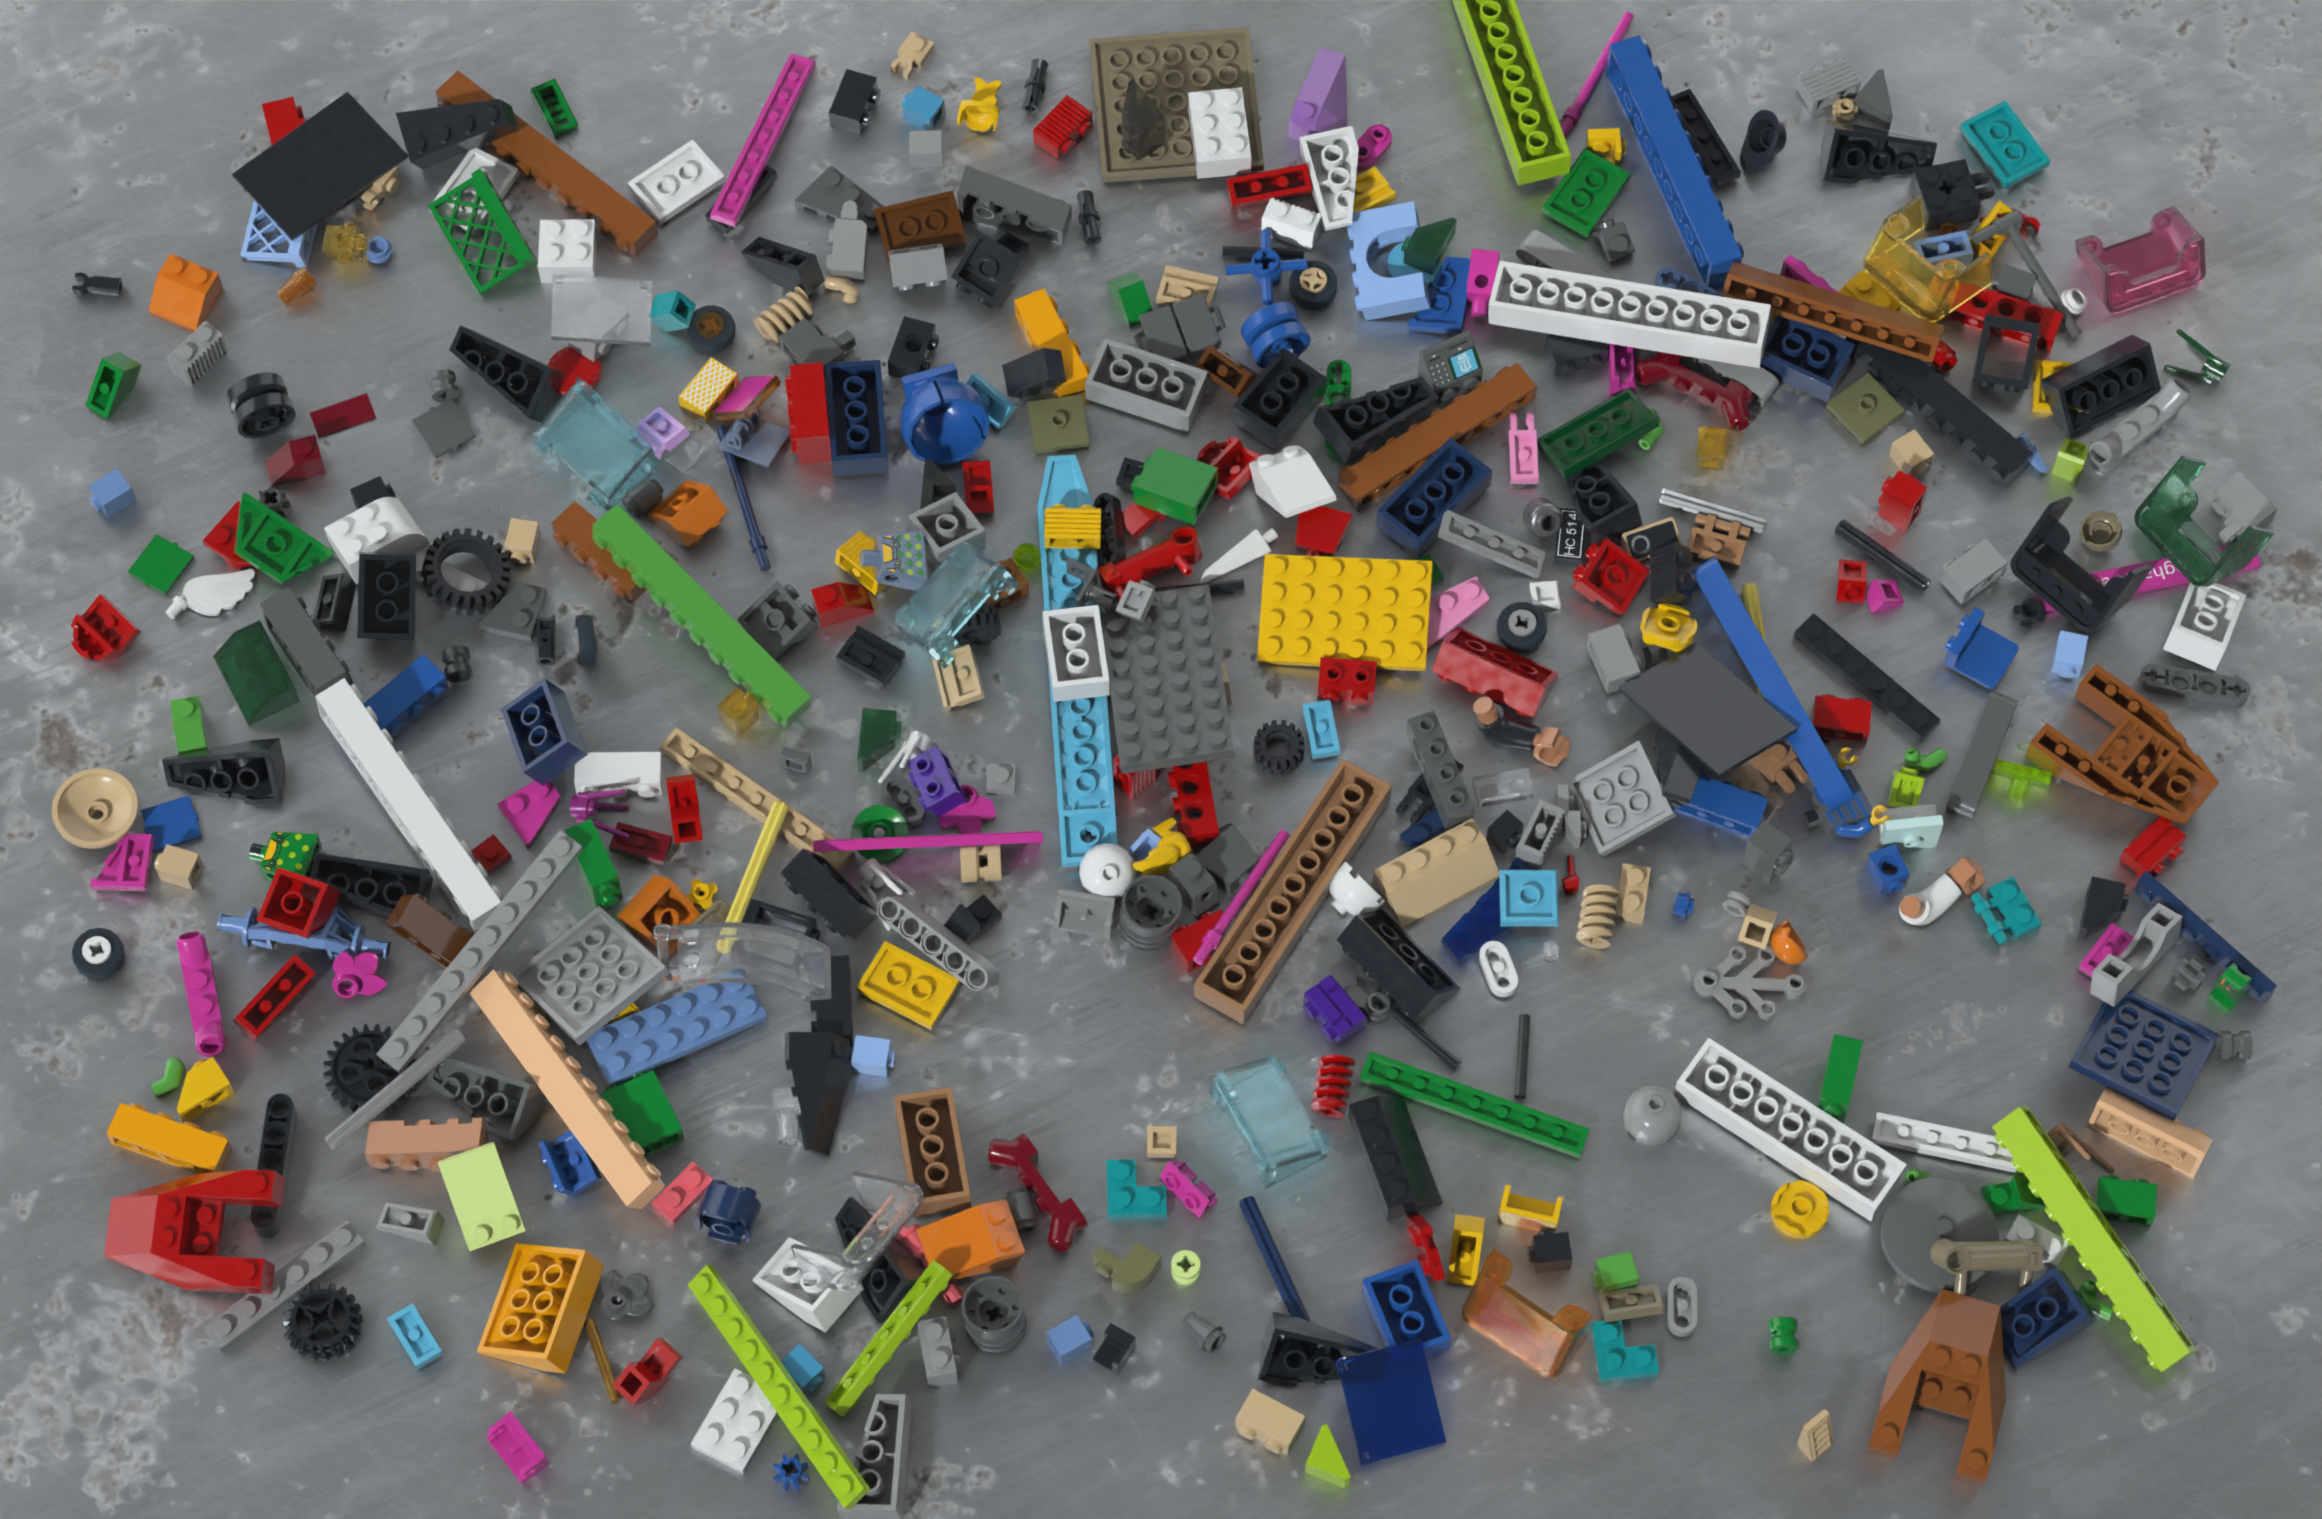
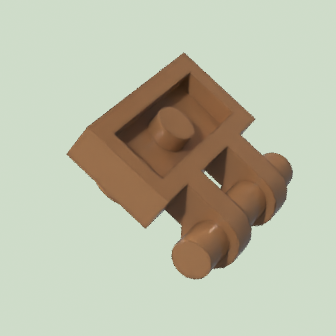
M1697 513L1695 524L1705 527L1704 529L1694 526L1692 528L1687 548L1690 549L1693 557L1704 561L1716 557L1720 565L1739 570L1747 541L1737 539V536L1749 538L1751 528L1743 526L1741 522L1735 520L1728 522L1718 519L1717 515L1710 513L1708 516ZM1713 529H1716V530L1723 531V532H1726V533H1729V534H1728V536H1726V535L1719 534V533H1715V532H1712V531H1713Z

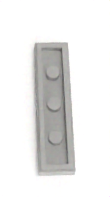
M1447 510L1444 513L1438 533V538L1535 579L1541 576L1547 551L1455 512Z

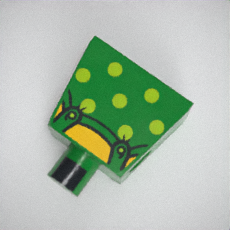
M272 832L267 846L252 843L249 859L261 862L260 869L263 877L269 881L273 880L278 867L311 878L315 854L320 853L322 845L317 834Z

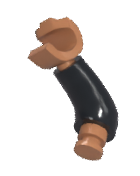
M1482 697L1475 701L1473 705V710L1476 713L1474 718L1475 724L1486 738L1508 747L1527 751L1534 750L1533 756L1541 763L1557 767L1562 759L1567 758L1571 749L1569 747L1571 740L1560 736L1561 731L1559 728L1546 727L1541 732V727L1510 716L1500 705L1493 703L1488 697Z

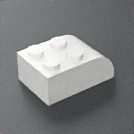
M395 497L377 499L324 528L331 548L356 584H358L359 552L414 553L430 545L428 539L404 504Z

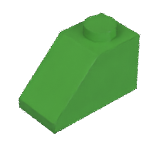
M199 696L170 700L173 728L179 755L208 749L204 709Z

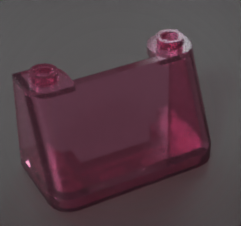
M2175 206L2161 210L2153 216L2150 222L2149 233L2103 248L2102 241L2095 235L2075 240L2077 255L2103 305L2114 314L2193 288L2203 281L2206 274L2204 238Z

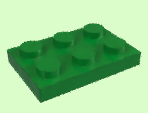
M1584 148L1570 167V173L1565 174L1543 205L1542 213L1588 238L1630 180L1631 173Z

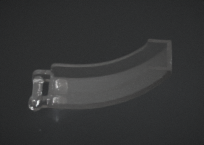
M710 922L676 926L658 924L654 927V938L657 939V959L666 966L669 972L660 981L679 980L683 986L712 983L753 984L789 992L802 998V1001L831 999L830 947L815 939L777 927L739 922ZM677 939L678 966L671 967L669 966L668 940Z

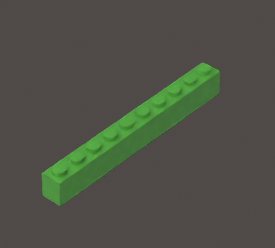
M618 504L592 525V539L595 544L602 550L606 548L612 554L611 557L615 564L621 569L625 567L632 574L631 578L634 583L640 588L645 587L651 593L650 597L659 607L664 606L670 612L669 615L674 623L680 627L683 625L690 632L689 636L698 646L703 645L709 651L710 658L717 665L722 664L728 670L729 677L736 684L739 685L741 683L748 690L749 697L756 704L761 703L775 723L778 724L780 722L787 728L811 706L812 697Z

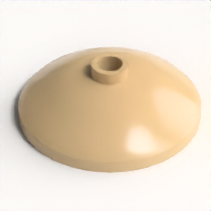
M103 768L87 769L68 778L57 790L52 803V818L58 832L71 844L88 849L103 848L118 842L131 830L138 815V798L132 784L121 774ZM97 814H103L102 818L94 819Z

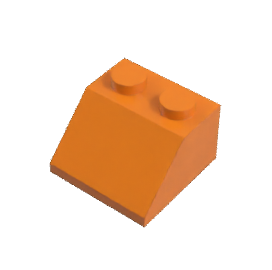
M170 253L157 274L149 313L195 331L205 321L223 291L219 273Z
M686 480L646 515L676 544L689 547L697 544L709 528L719 525L723 520L722 517L729 511L711 486Z
M654 875L622 909L617 917L636 938L662 958L668 960L692 932L684 938L680 937V933L701 914L671 879Z

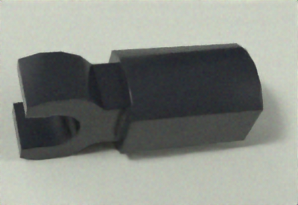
M75 273L76 281L84 283L81 286H72L74 294L82 296L90 292L92 295L121 297L123 287L121 278L105 276L88 277L85 273Z

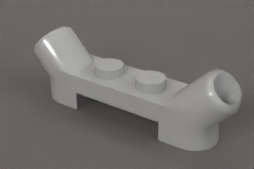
M2169 379L2152 398L2103 438L2095 440L2089 445L2088 456L2094 466L2104 472L2113 471L2125 462L2127 455L2163 427L2165 429L2177 418L2179 410L2191 398L2190 390L2181 381Z

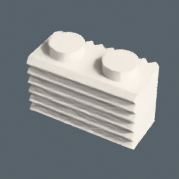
M1271 198L1262 216L1261 228L1262 230H1271L1272 238L1313 250L1320 234L1321 215L1320 213L1316 214L1315 211L1310 212V210H1305V208L1295 207L1294 204L1290 206L1289 203L1285 204L1284 201L1280 202L1279 199Z

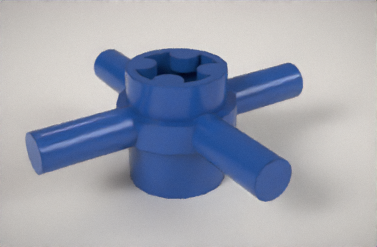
M1263 229L1261 230V249L1253 255L1251 263L1226 265V276L1252 274L1258 285L1262 287V303L1264 305L1273 304V287L1281 282L1283 271L1307 270L1308 260H1282L1272 250L1271 230Z

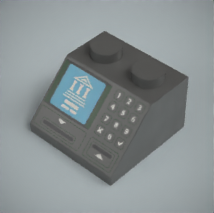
M1469 330L1420 351L1418 377H1423L1438 396L1437 402L1440 400L1447 401L1456 393L1465 389L1472 390L1482 381L1483 367Z

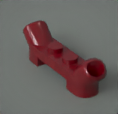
M1656 351L1652 358L1638 361L1636 376L1641 385L1647 386L1665 382L1673 386L1676 391L1697 398L1703 405L1712 406L1722 411L1730 430L1741 431L1746 429L1751 423L1752 419L1748 407L1752 403L1754 395L1745 386L1731 380L1725 388L1681 366L1682 355Z
M1021 1133L1013 1140L993 1139L988 1153L990 1164L1017 1170L1019 1173L1017 1178L1026 1191L1029 1189L1036 1197L1034 1202L1042 1214L1047 1212L1051 1218L1047 1239L1048 1245L1057 1251L1070 1250L1073 1247L1075 1233L1088 1225L1078 1206L1071 1197L1060 1203L1035 1168L1034 1164L1039 1162L1038 1151L1024 1133Z

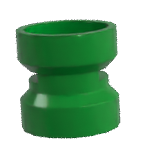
M1776 1317L1768 1321V1331L1772 1334V1339L1769 1341L1771 1353L1791 1354L1799 1350V1340L1794 1334L1798 1330L1796 1318Z

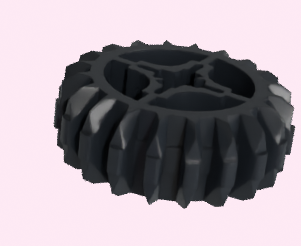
M322 1282L318 1283L317 1290H313L311 1285H307L308 1293L305 1295L297 1291L296 1295L299 1300H289L288 1304L291 1309L284 1310L283 1315L287 1320L282 1322L283 1329L287 1330L284 1336L286 1340L291 1341L290 1347L292 1350L299 1349L298 1353L301 1357L309 1353L311 1361H315L318 1355H321V1359L324 1362L328 1360V1354H332L335 1359H338V1351L341 1349L345 1353H349L350 1349L347 1343L357 1344L358 1340L354 1334H362V1328L358 1324L364 1321L363 1316L358 1314L361 1311L360 1304L354 1303L356 1300L353 1294L347 1295V1290L343 1286L336 1291V1285L332 1282L327 1289H325ZM325 1303L323 1306L319 1308L313 1307L314 1305ZM340 1307L346 1312V1321L343 1328L335 1321ZM303 1316L310 1323L307 1329L309 1333L306 1337L300 1333V1322ZM326 1336L333 1337L329 1340L321 1341Z

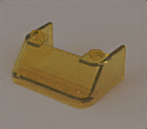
M1917 196L1884 219L1863 258V267L1867 274L1914 315L1930 322H1936L1992 284L1991 256L1986 252L1967 266L1956 259H1945L1935 266L1905 242V240L1924 228L1922 198Z

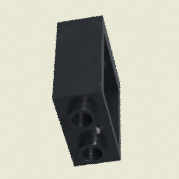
M1984 314L1972 376L1973 380H1978L1977 386L1993 388L1994 383L2005 385L2004 391L2021 393L2022 388L2028 389L2040 324ZM1990 326L2030 333L2021 381L1981 374Z
M751 898L731 947L733 960L798 980L801 971L806 972L810 962V955L808 953L811 946L815 947L817 945L820 930L817 928L815 918ZM761 919L805 933L793 964L749 950Z

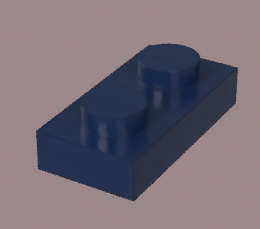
M1437 808L1400 834L1399 839L1409 851L1446 832Z

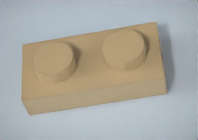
M1622 864L1619 883L1620 893L1617 897L1618 905L1616 906L1614 920L1643 924L1651 867Z

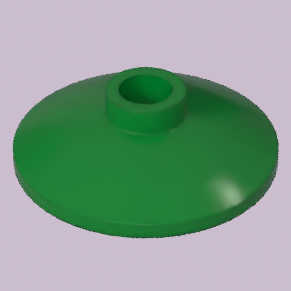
M874 805L861 811L855 818L851 828V839L875 838L874 830L877 828L884 830V837L908 836V827L903 816L894 808L885 805ZM904 848L857 850V852L868 860L875 858L878 862H885L897 857Z

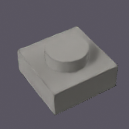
M987 763L986 794L1015 795L1016 764Z

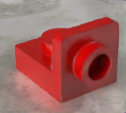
M1839 559L1836 601L1864 603L1867 584V561Z

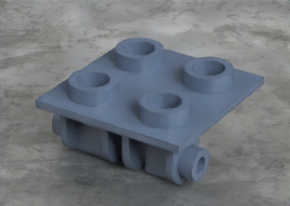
M751 404L746 406L744 412L741 411L718 445V448L768 468L789 437L790 430L760 419L759 407Z

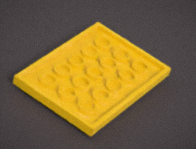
M1265 554L1257 663L1320 667V657L1377 661L1376 669L1426 671L1433 562Z

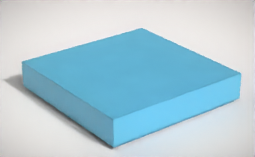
M1499 870L1500 927H1558L1557 870Z

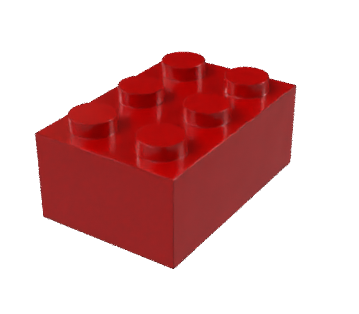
M823 362L789 365L790 376H785L792 454H798L799 464L831 461Z

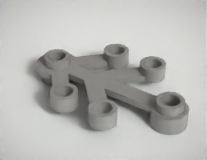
M1741 946L1732 947L1728 957L1715 969H1702L1694 978L1696 991L1706 997L1714 996L1729 1010V1015L1734 1019H1741L1745 1016L1747 1005L1740 999L1734 1000L1724 989L1736 990L1757 1010L1758 1016L1761 1019L1770 1020L1775 1015V1004L1769 1000L1764 1001L1753 990L1783 991L1786 997L1796 1000L1803 997L1807 987L1806 980L1799 974H1791L1786 979L1753 978L1764 967L1773 964L1775 954L1770 947H1766V949L1761 948L1757 958L1736 977L1724 976L1735 965L1738 966L1744 963L1746 951ZM1738 952L1742 955V958L1735 959L1732 954ZM1767 953L1771 956V959L1764 960L1761 955ZM1705 978H1710L1713 980L1714 983L1711 985H1707L1704 983L1703 980ZM1797 981L1800 983V987L1794 988L1790 982ZM1740 1006L1743 1011L1737 1013L1733 1010V1007ZM1769 1007L1772 1012L1766 1014L1762 1011V1008Z

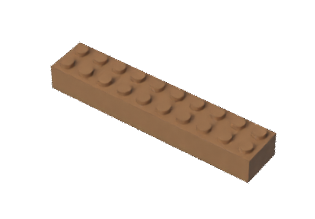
M1342 758L1194 983L1195 998L1244 1025L1330 893L1329 885L1336 871L1344 861L1349 864L1390 801L1392 785Z

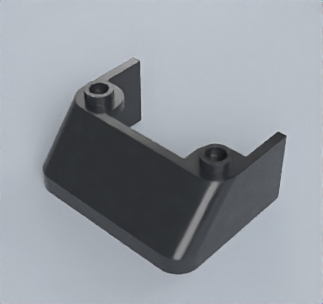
M2068 496L2048 505L2012 557L2010 566L2013 574L2076 628L2082 632L2089 633L2099 629L2132 598L2153 566L2148 563L2131 570L2126 577H2113L2108 580L2105 586L2098 582L2064 553L2070 542V534L2068 529L2059 520L2073 501Z

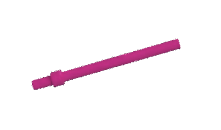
M1624 12L1572 106L1567 107L1563 114V122L1560 126L1565 138L1572 126L1576 125L1579 121L1583 106L1607 66L1610 44L1621 41L1634 16L1630 12Z
M1285 830L1279 831L1214 928L1207 931L1202 939L1203 944L1193 957L1195 963L1202 965L1211 951L1218 948L1223 940L1222 935L1290 837L1288 832Z

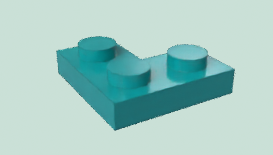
M1136 1159L1106 1160L1108 1219L1167 1217L1166 1186L1137 1187Z
M1621 1320L1591 1323L1599 1382L1659 1375L1655 1344L1625 1347Z

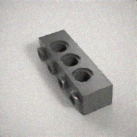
M1435 711L1409 718L1407 720L1406 735L1445 830L1448 831L1471 818L1473 819L1474 806Z

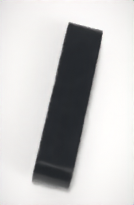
M283 1093L275 1094L268 1100L257 1170L276 1171L286 1178L282 1207L251 1206L250 1212L251 1223L256 1233L263 1238L275 1236L281 1227L297 1121V1111L293 1101L288 1095ZM281 1107L289 1108L288 1111L282 1115L275 1114L276 1111ZM277 1134L285 1135L279 1142L271 1141ZM280 1162L278 1168L273 1170L267 1169L270 1163ZM272 1217V1220L269 1224H259V1221L262 1218Z

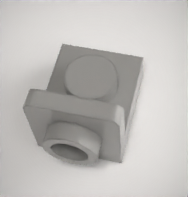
M1129 580L1115 611L1120 615L1143 623L1152 602H1159L1161 596L1155 591L1156 587L1143 580H1140L1139 584Z

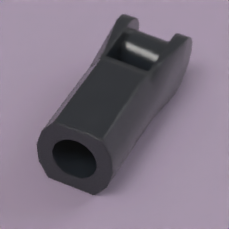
M537 615L536 663L540 666L555 664L556 616L552 615L551 618H541V615ZM542 629H551V633H542Z

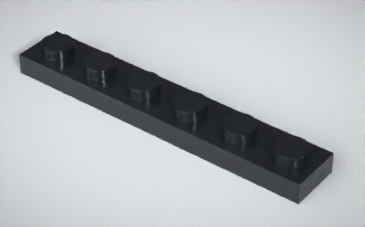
M1814 613L1795 630L1794 636L1918 741L1922 742L1940 724L1941 719Z

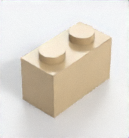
M1252 1388L1235 1418V1428L1238 1429L1242 1436L1250 1440L1256 1438L1264 1442V1446L1268 1450L1277 1454L1282 1452L1286 1455L1289 1454L1305 1425V1415Z

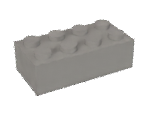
M1104 338L1085 382V399L1189 433L1208 388V371Z

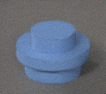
M374 237L366 244L365 255L373 263H384L392 255V246L388 240L382 237Z

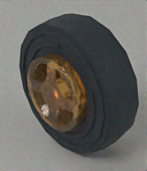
M716 305L703 306L694 311L689 328H687V337L691 345L698 351L718 353L731 345L735 337V322L731 314L724 308Z

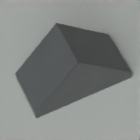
M1880 69L1877 70L1856 95L1854 105L1858 106L1859 114L1886 130L1890 129L1893 113L1884 70Z

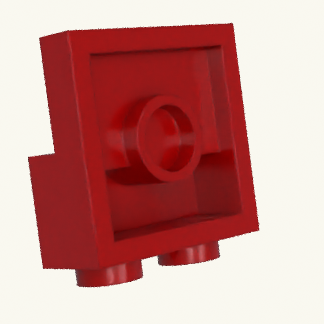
M1605 538L1598 543L1593 542L1585 552V556L1588 557L1584 565L1582 563L1579 564L1572 573L1571 577L1575 581L1571 587L1591 602L1598 600L1614 613L1621 616L1627 610L1650 570L1608 538Z

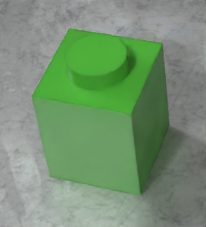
M1631 1251L1597 1259L1595 1269L1591 1271L1594 1286L1596 1288L1600 1287L1601 1292L1632 1288L1638 1285L1639 1276Z

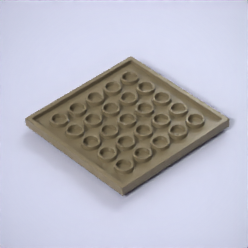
M1249 27L1089 39L1103 183L1197 176L1188 113V93L1241 87L1251 150V172L1264 171Z

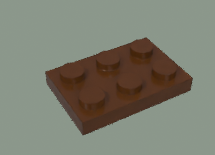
M953 190L874 209L887 263H889L888 251L941 243L943 249H949L967 243Z

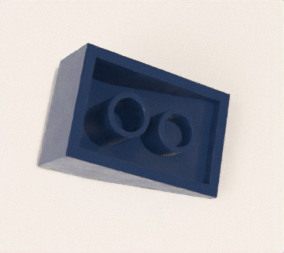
M2054 1267L2000 1306L2003 1349L2015 1367L2018 1368L2073 1338L2097 1320L2064 1271Z

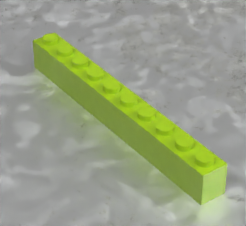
M2020 1106L1993 1125L1992 1128L1996 1132L1994 1135L1996 1141L2003 1149H2008L2013 1157L2011 1159L2013 1166L2019 1173L2026 1175L2030 1181L2028 1187L2037 1198L2041 1197L2046 1204L2045 1212L2053 1222L2057 1221L2063 1229L2061 1234L2064 1240L2070 1246L2074 1245L2080 1254L2078 1259L2087 1271L2091 1270L2097 1278L2095 1284L2103 1295L2106 1296L2108 1294L2114 1303L2112 1309L2121 1320L2125 1319L2131 1328L2129 1333L2138 1345L2142 1344L2148 1352L2146 1358L2151 1366L2156 1370L2159 1369L2161 1372L2169 1371L2195 1353L2197 1350L2030 1108L2028 1106Z

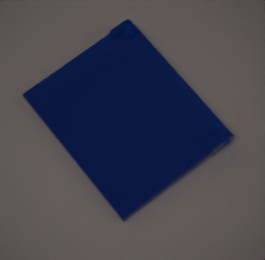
M1421 1338L1335 1360L1360 1465H1368L1379 1460L1446 1442Z

